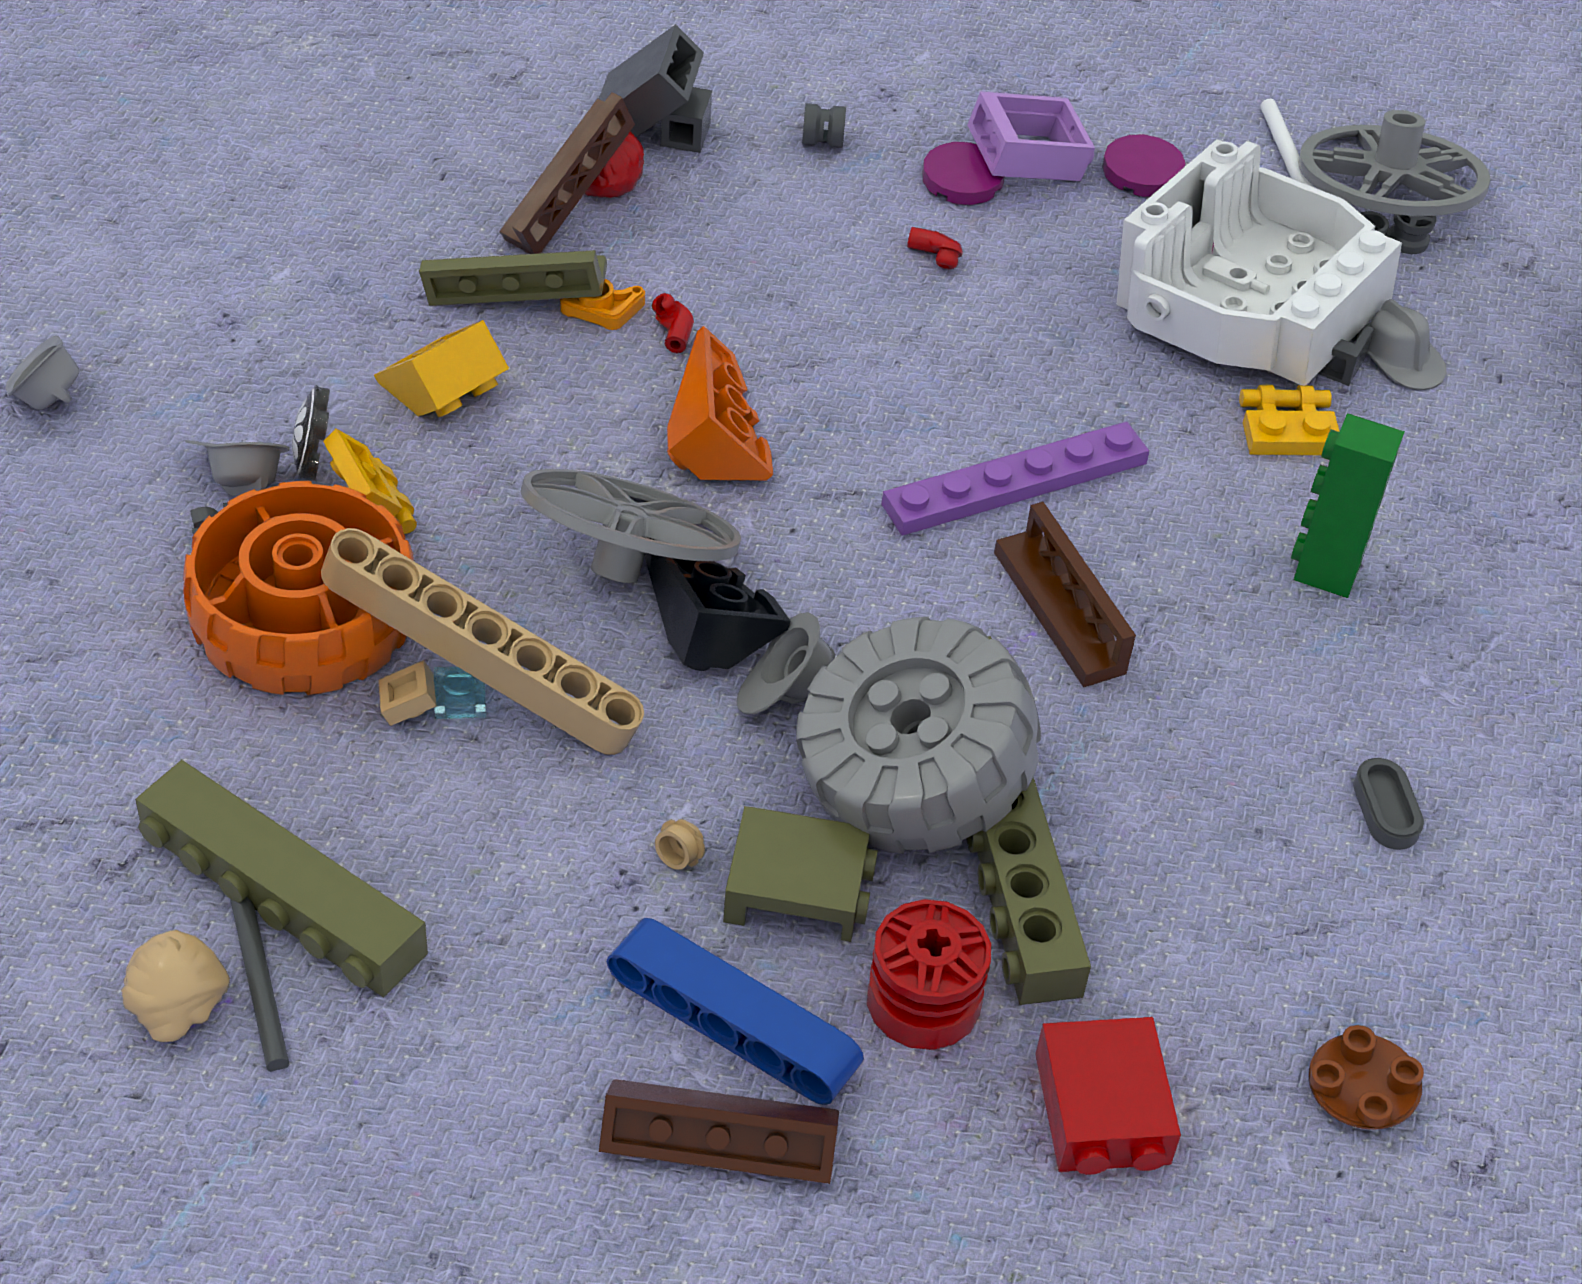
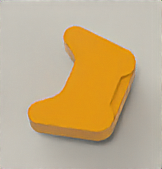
M605 279L602 296L560 299V310L565 316L576 317L595 323L609 330H617L645 305V290L637 285L622 290H615L612 283Z

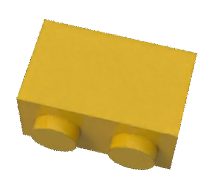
M481 320L438 338L374 374V377L383 388L418 417L435 411L439 418L461 407L463 404L459 398L471 391L473 396L476 397L497 386L498 383L495 377L508 370L509 367L484 320Z

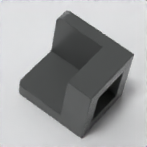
M1366 325L1355 344L1341 339L1332 348L1331 355L1335 357L1318 374L1349 386L1367 356L1374 328Z

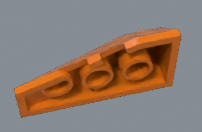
M705 326L701 327L696 333L667 426L668 455L676 466L682 470L688 468L700 480L767 481L773 476L771 449L765 438L762 436L757 438L753 426L760 420L757 412L749 407L742 395L748 389L735 354Z

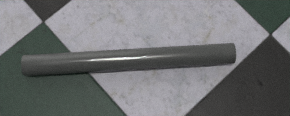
M248 897L240 903L230 899L266 1068L269 1072L285 1069L289 1066V1059L255 907Z

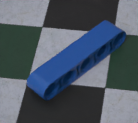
M652 918L641 919L607 958L606 962L611 974L626 988L817 1104H831L864 1060L863 1052L859 1045L847 1034Z

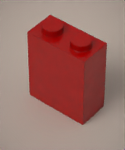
M1141 1017L1043 1023L1035 1055L1058 1171H1078L1081 1174L1092 1175L1101 1173L1106 1169L1134 1167L1140 1171H1150L1158 1169L1163 1165H1171L1181 1132L1154 1018Z

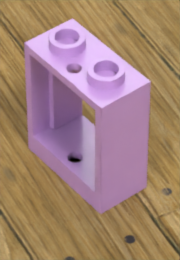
M980 91L967 126L992 176L1069 181L1082 180L1087 166L1093 160L1095 147L1068 98ZM1017 135L1049 137L1051 141L1019 139Z

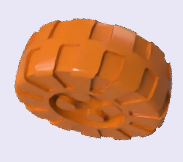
M311 481L282 482L278 486L259 491L253 489L227 501L226 507L213 517L209 515L192 537L191 555H185L183 571L184 603L196 643L204 645L208 661L229 678L234 676L251 684L252 689L278 695H283L284 692H305L307 695L323 694L340 690L344 684L356 679L364 680L391 660V654L405 643L407 636L331 591L321 578V569L333 536L340 530L347 528L362 530L414 561L410 543L408 540H405L402 525L383 505L377 506L366 499L364 493L337 484L327 486L312 484Z

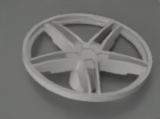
M1404 110L1386 112L1382 125H1349L1318 132L1303 143L1298 161L1299 168L1304 177L1318 189L1340 197L1349 204L1397 215L1438 216L1465 211L1476 206L1486 197L1490 184L1489 171L1478 157L1453 142L1424 133L1425 119L1419 114ZM1358 137L1364 150L1334 147L1333 151L1318 150L1316 147L1335 139ZM1420 145H1426L1430 148L1420 149ZM1468 165L1475 172L1477 182L1472 189L1468 190L1455 184V178L1444 173ZM1323 171L1351 176H1365L1363 179L1364 183L1358 191L1337 182ZM1382 182L1381 189L1375 195H1372L1371 193L1377 183ZM1398 184H1403L1417 193L1433 199V201H1410L1386 197Z
M568 469L535 470L526 474L523 479L521 495L535 510L566 527L599 539L591 570L604 578L622 583H636L645 553L683 560L720 561L730 559L738 552L741 535L729 522L695 503L659 489L612 476ZM561 485H571L577 487L578 489ZM629 496L648 502L636 503ZM696 524H702V525H704L705 527H707L708 529H710L711 531H713L714 533H712V532H710V531H708V530H706V529H703V528L697 526Z

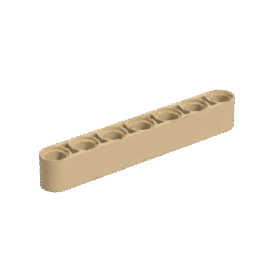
M347 528L340 530L333 536L321 569V578L331 591L596 751L615 755L621 753L628 746L644 717L643 705L634 694L370 534L359 529Z

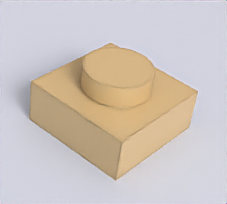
M424 660L378 680L381 714L390 726L408 718L418 717L425 711L437 706L434 675Z

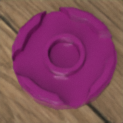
M1137 134L1126 135L1110 143L1106 148L1102 168L1105 177L1116 188L1123 190L1125 186L1134 189V195L1151 197L1181 171L1186 163L1183 154L1173 144L1159 137Z
M971 142L941 144L930 150L923 162V183L927 189L936 196L938 192L946 195V201L954 204L974 205L987 202L994 198L995 192L1001 190L1004 184L1005 176H992L977 144Z

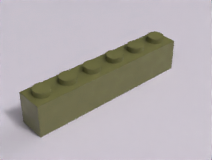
M182 759L135 799L140 820L138 828L142 836L152 846L156 848L165 847L177 855L190 872L195 875L203 873L219 885L223 893L232 901L240 903L248 897L254 904L255 910L259 912L262 919L270 927L278 931L286 930L299 939L302 946L312 956L318 959L325 957L340 967L344 975L354 985L360 988L367 986L384 998L428 954L426 924L423 920Z

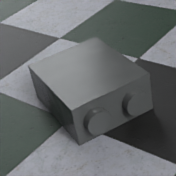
M675 24L610 71L606 77L599 99L605 102L611 92L621 96L635 123L631 132L635 137H638L688 102L704 52Z

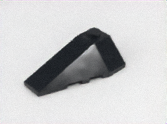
M645 553V561L667 639L683 665L698 671H706L710 668L730 669L788 630L791 621L776 599L764 589L756 590L754 593L744 585L746 575L738 568L728 569L715 561L683 560Z

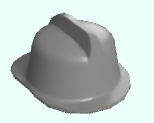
M1392 299L1386 300L1381 310L1372 319V322L1366 324L1374 328L1367 354L1385 375L1399 385L1415 390H1427L1437 387L1443 382L1447 374L1446 363L1430 343L1427 319L1421 313L1402 307ZM1365 326L1356 334V340L1359 338Z
M53 336L37 346L17 366L9 377L5 389L9 396L13 395L40 411L46 409L58 399L69 403L72 397L68 389L72 386L80 371L63 346V341L60 337Z
M185 440L186 443L206 447L214 481L220 484L232 496H239L253 489L256 491L266 489L267 485L273 483L276 478L280 453L290 450L286 445L275 443L237 442L214 444Z
M809 612L799 613L790 618L791 622L788 630L771 641L765 654L740 687L737 696V707L744 714H757L768 709L779 700L791 704L807 700V689L823 665L827 667L835 659L834 650L819 636V621L813 614Z

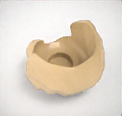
M178 930L168 931L153 936L133 952L126 967L124 987L121 990L123 1005L125 1009L137 1016L138 1022L148 1030L153 1040L174 1042L183 1037L193 1024H203L208 1021L212 1009L222 1000V996L227 992L230 977L215 953L196 936Z

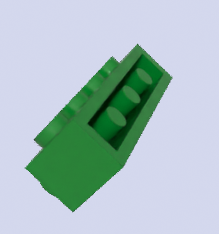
M1349 413L1345 417L1340 432L1330 430L1321 458L1330 461L1328 467L1320 464L1311 488V492L1318 494L1319 497L1317 501L1309 499L1300 525L1309 530L1307 534L1299 533L1291 555V559L1299 561L1293 580L1345 598L1349 597L1405 431Z

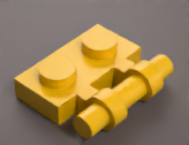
M1258 385L1257 389H1241L1239 394L1240 406L1256 407L1257 409L1246 410L1243 419V428L1249 454L1322 455L1330 430L1340 432L1334 411H1316V408H1329L1331 406V391L1315 390L1312 385H1298L1296 390L1275 389L1273 385ZM1276 407L1296 408V411H1278Z
M336 428L323 441L333 458L330 465L335 473L346 482L349 488L364 493L366 499L377 506L383 505L402 525L404 534L414 531L417 526V522L413 517L414 507L408 497L398 491V480L392 469L384 465L379 458H374L366 445Z

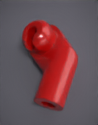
M911 227L907 248L937 254L936 264L941 268L954 269L957 267L958 258L962 257L963 254L960 243L937 231Z
M660 294L652 302V309L656 313L655 318L668 330L665 339L666 348L673 353H681L685 351L694 325L693 315L682 303L675 301L671 294Z

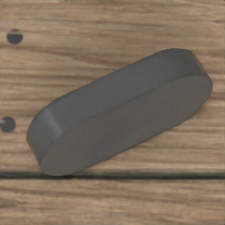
M1372 758L1364 761L1358 768L1353 788L1370 834L1379 844L1390 849L1402 850L1412 847L1419 839L1424 826V818L1405 771L1395 762L1384 758Z

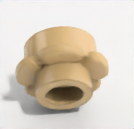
M684 819L666 821L662 825L661 832L656 836V852L659 858L670 868L680 870L687 865L693 867L698 864L699 859L705 854L704 839L701 831L697 826Z

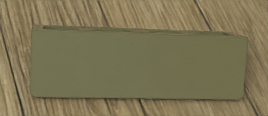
M596 250L422 260L419 274L429 306L602 296L607 260L606 256L597 255Z

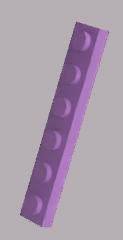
M1126 421L883 491L881 505L903 536L1147 464L1149 449Z

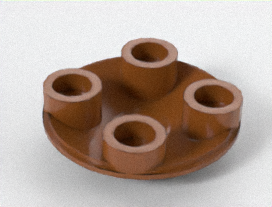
M1354 1025L1345 1029L1343 1035L1328 1040L1315 1052L1309 1066L1308 1078L1315 1099L1332 1117L1347 1125L1361 1129H1385L1405 1121L1416 1110L1422 1096L1424 1069L1417 1059L1409 1056L1393 1042L1376 1036L1368 1027Z

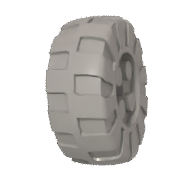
M929 617L907 618L893 621L891 626L876 632L867 631L842 647V652L827 667L825 665L821 667L807 689L808 698L803 713H798L796 742L803 759L801 762L806 779L818 801L834 821L849 823L869 833V844L873 848L888 852L904 854V850L928 849L929 853L961 845V840L981 830L986 832L1012 810L1011 804L1021 791L1027 790L1039 762L1036 743L1041 740V728L1035 700L1025 675L1000 641L988 639L981 628L955 619L947 618L944 621L930 620Z

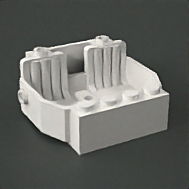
M1216 139L1124 219L1116 305L1128 310L1127 319L1136 329L1216 364L1267 370L1305 386L1335 357L1331 355L1332 348L1341 339L1350 341L1381 310L1383 303L1386 300L1392 299L1402 242L1389 238L1379 231H1375V225L1344 199L1260 167V145L1246 141L1238 148L1233 143Z

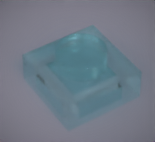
M457 666L434 667L437 705L434 707L435 719L486 717L484 682Z

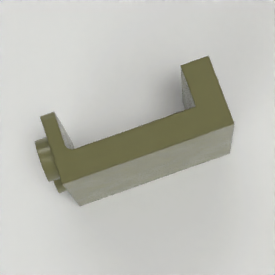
M744 806L725 890L723 922L744 926L748 908L840 923L842 925L841 940L851 942L854 924L865 925L870 892L861 891L862 880L873 882L878 850L868 848L869 833L845 822Z

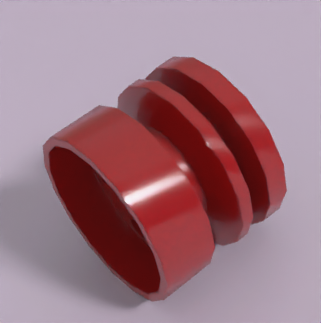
M929 899L902 904L885 916L875 935L868 983L867 1007L873 1022L888 1038L909 1048L935 1050L954 1045L971 1033L980 1016L984 998V987L987 983L991 964V942L984 926L969 911L947 901Z

